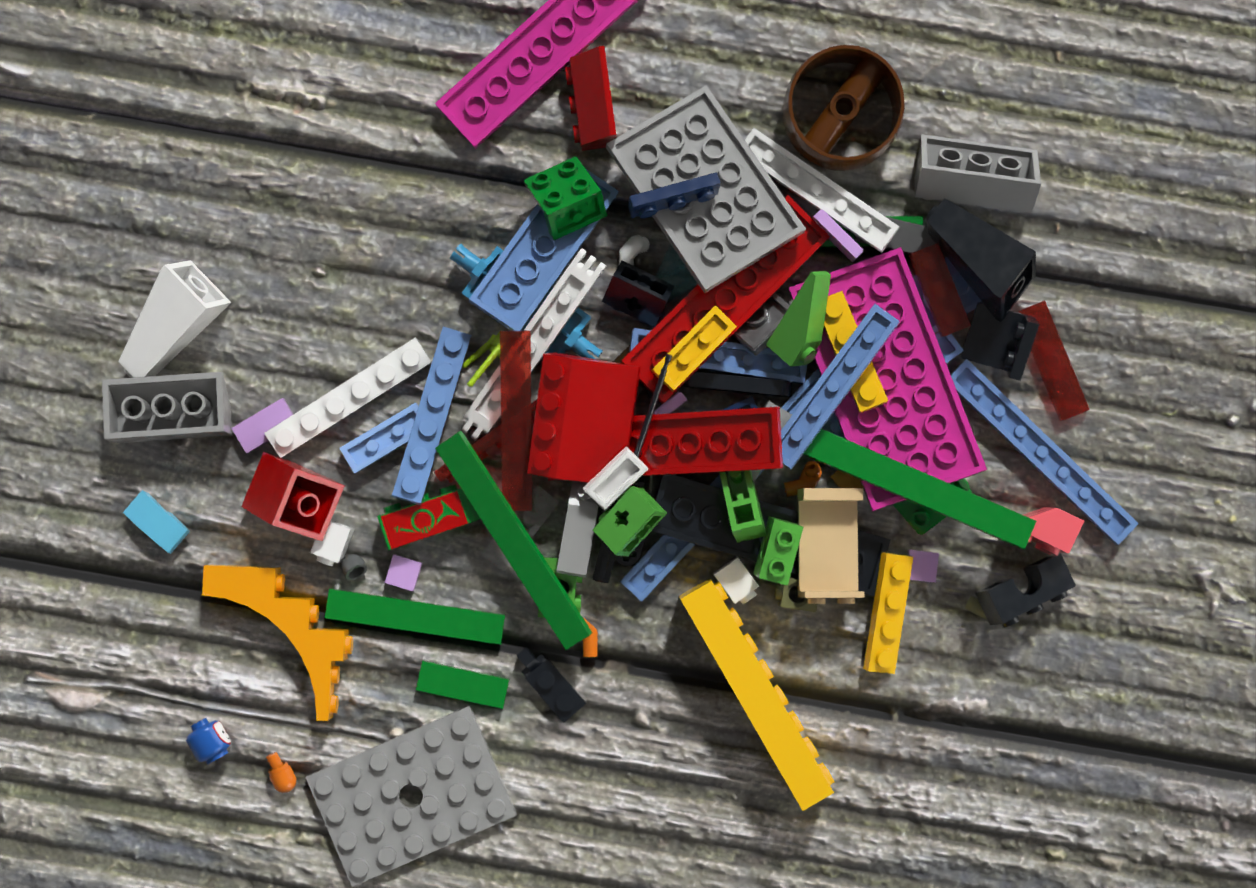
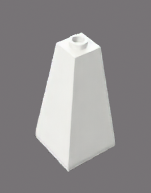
M191 260L164 265L158 274L118 362L125 368L124 371L130 378L156 376L231 302Z

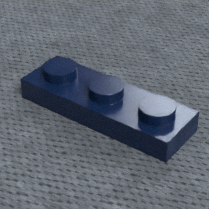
M711 173L631 195L628 204L631 218L638 216L640 218H648L663 209L677 210L692 201L706 202L713 199L715 195H718L721 184L718 173Z

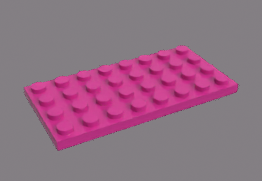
M902 248L891 250L831 272L828 296L843 291L857 327L874 304L900 321L899 325L872 360L888 402L859 413L851 391H849L834 411L844 438L949 484L986 471L987 467ZM804 282L789 287V293L791 295L792 301L798 294ZM824 328L822 341L816 349L817 354L814 358L821 376L836 357ZM860 480L872 512L906 500Z

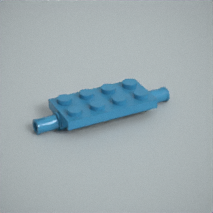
M459 244L456 250L465 258H462L456 252L451 254L450 259L470 273L471 280L462 291V294L468 299L502 254L503 250L498 246L487 259H480L465 248L463 244ZM551 288V290L548 292V294L546 295V297L544 298V300L541 302V304L539 305V307L536 309V311L534 312V314L531 316V318L529 319V321L526 323V325L524 326V328L522 329V331L519 333V335H517L518 337H519V336L521 335V333L524 331V329L526 328V326L528 325V323L531 321V319L533 318V316L535 315V313L538 311V309L540 308V306H541L542 303L545 301V299L547 298V296L549 295V293L552 291L553 288ZM578 307L546 353L556 352L565 354L567 351L572 350L580 357L596 359L587 352L590 351L599 358L603 350L582 336L583 329L592 317Z

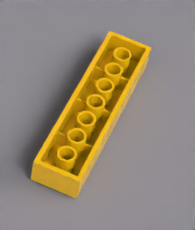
M707 579L679 595L680 600L802 811L833 794L834 791L830 785L835 783L823 762L817 764L815 758L820 755L808 736L802 738L799 733L804 730L801 722L793 710L788 713L784 707L789 704L786 696L778 684L773 687L769 681L774 676L763 659L758 661L754 655L759 650L748 633L743 635L739 629L744 624L733 607L728 609L724 603L728 596L720 582L717 581L713 584L711 579Z

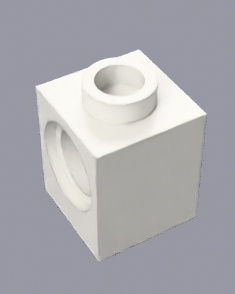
M331 520L323 541L315 539L310 553L317 555L316 561L329 566H333L334 562L341 563L355 529Z
M737 556L713 573L733 603L736 604L740 601L743 605L757 595L754 590L759 585Z

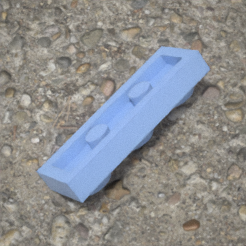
M417 403L412 404L339 448L354 474L408 443L419 407Z

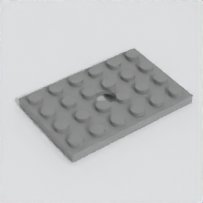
M707 85L606 144V149L637 194L711 173H718L721 184L718 195H715L713 199L706 202L692 201L677 210L663 209L652 216L704 293L792 241L806 230Z
M471 705L305 777L352 887L517 815ZM411 784L420 788L423 798L418 806L407 807L401 802L400 791L404 786Z

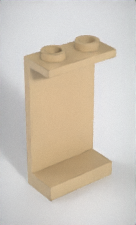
M863 488L797 489L798 524L804 527L798 546V598H807V604H826V598H837V604H855V598H864V591H858L857 501H863Z

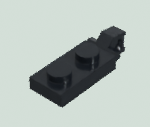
M527 647L517 654V657L526 666L521 671L525 679L563 723L586 704L582 696L549 658L546 659L543 654L536 658Z

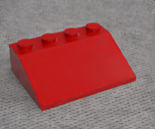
M556 352L543 354L527 473L554 479L589 482L626 446L629 448L641 367Z

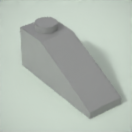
M572 481L556 573L586 578L594 536L593 529L596 525L599 505L583 489L588 482Z

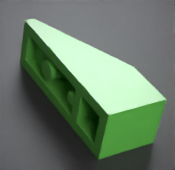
M816 271L809 274L766 344L790 367L807 365L817 354L816 349L822 341L831 274L827 271Z
M751 470L719 472L732 533L737 543L767 536Z

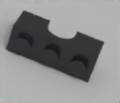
M1062 554L1046 556L1023 568L1028 578V588L1024 594L1018 590L1013 578L999 580L975 592L989 625L1002 624L1003 628L1011 626L1020 621L1018 616L1026 612L1027 615H1031L1044 608L1042 604L1046 601L1056 602L1067 597L1066 591L1075 587L1076 584Z

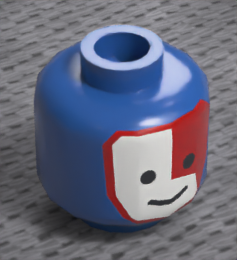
M207 718L190 726L193 732L186 737V742L197 761H206L208 765L229 753L227 748L231 745V740L220 721L214 720L209 723Z

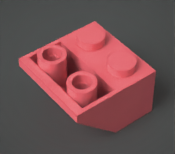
M1043 507L1023 514L1037 521L1028 543H1031V541L1035 542L1034 548L1048 555L1069 554L1084 523V520L1059 508Z

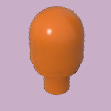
M277 752L271 753L266 757L271 767L268 770V776L278 792H290L296 785V776L287 761L282 762Z

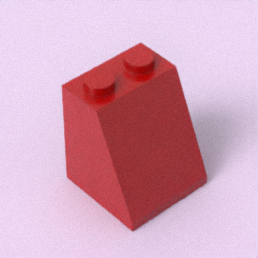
M263 452L241 507L272 526L323 541L345 485L287 459Z

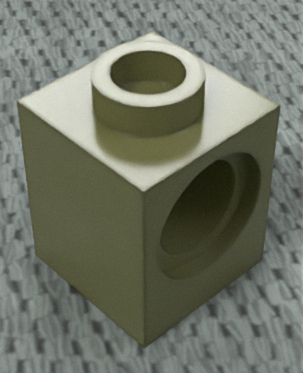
M790 577L788 586L776 583L774 599L779 600L778 606L809 612L817 611L818 604H807V598H802L799 602H792L790 600L789 590L793 586L798 585L797 578Z

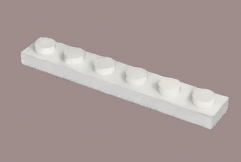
M753 128L746 137V143L771 178L818 210H824L834 221L881 253L899 230L897 224L757 129Z
M415 337L264 434L279 457L282 458L427 366L431 361Z

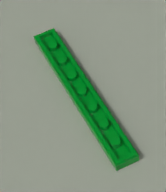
M823 429L820 430L803 453L804 456L1023 550L1026 548L1037 522Z
M462 431L457 432L437 446L435 449L565 650L591 635V629Z

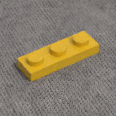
M716 305L668 353L672 355V358L668 364L663 383L672 392L737 327ZM665 357L651 370L658 378L664 366Z

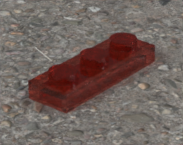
M939 243L909 254L940 337L970 327V322Z

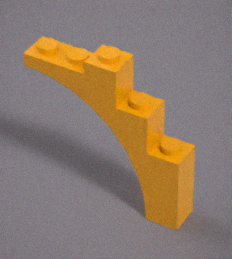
M204 565L202 595L225 598L248 606L268 618L285 633L299 652L309 672L315 695L316 721H329L332 719L333 713L337 714L339 697L334 695V684L339 683L340 666H335L336 661H345L348 659V654H352L353 636H349V629L314 628V623H318L319 606L315 605V598L280 597V592H283L285 588V575L281 574V567Z

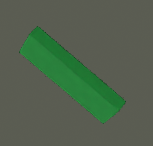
M423 660L416 690L503 709L510 679Z

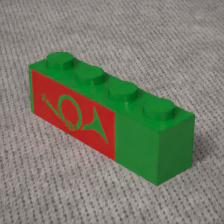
M456 484L439 489L441 495L429 498L428 493L424 494L421 505L413 503L401 508L400 503L383 508L385 514L377 516L388 550L479 521L481 518L462 489H458Z

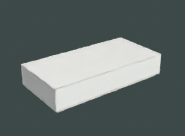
M626 446L583 489L606 511L648 470V467Z

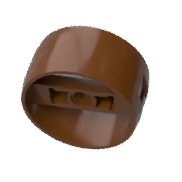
M854 45L829 47L808 58L792 76L783 101L782 115L785 131L796 151L810 163L833 171L857 169L879 158L896 138L904 118V92L900 79L892 66L877 53ZM849 63L856 65L813 126L803 136L796 124L792 108L793 90L797 83L810 71L826 64ZM882 83L888 93L892 106V124L887 139L874 150L862 155L842 157L829 154L877 87ZM836 104H847L850 107V114H839L836 110Z

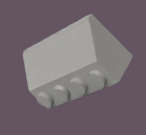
M921 134L914 179L915 197L941 201L945 198L954 204H970L983 208H999L1013 212L1033 213L1041 186L1038 151Z
M223 372L102 380L104 439L107 441L125 443L232 435L231 405Z

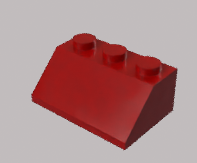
M598 46L570 57L571 67H565L567 85L573 84L575 96H569L571 114H577L578 125H573L575 143H581L582 151L606 148L608 142L617 138L605 46Z

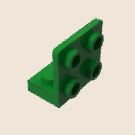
M577 157L563 161L524 180L526 188L544 212L548 231L553 240L559 239L607 216L601 189Z

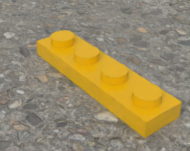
M843 291L828 296L824 321L825 332L836 356L857 328ZM871 361L850 390L859 413L888 402V398Z
M881 553L863 669L866 671L895 674L913 564L912 556Z

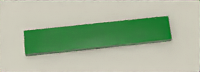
M332 588L328 592L325 612L326 619L500 645L502 643L506 614Z

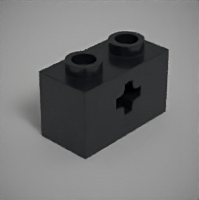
M622 260L612 276L602 302L617 311L636 318L641 323L655 327L664 312L675 286Z

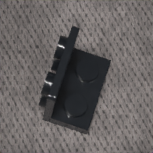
M978 302L963 345L964 351L961 352L960 356L964 360L967 359L968 361L1004 370L1009 378L1021 381L1040 324L1033 316L1011 310L1004 320L999 322L982 302Z

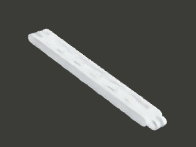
M583 248L575 256L465 413L463 418L467 422L461 431L467 434L474 425L477 429L471 436L473 440L476 441L482 432L486 435L489 434L540 362L543 354L547 352L606 268V265L601 262L595 271L591 270L590 268L596 261V258L592 255L585 265L581 263V260L587 253Z

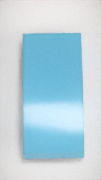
M143 490L123 512L138 528L170 554L190 532L172 513L166 511L148 492Z

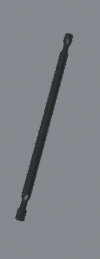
M666 354L665 363L661 369L634 451L638 458L667 373L668 364L672 358L671 354Z

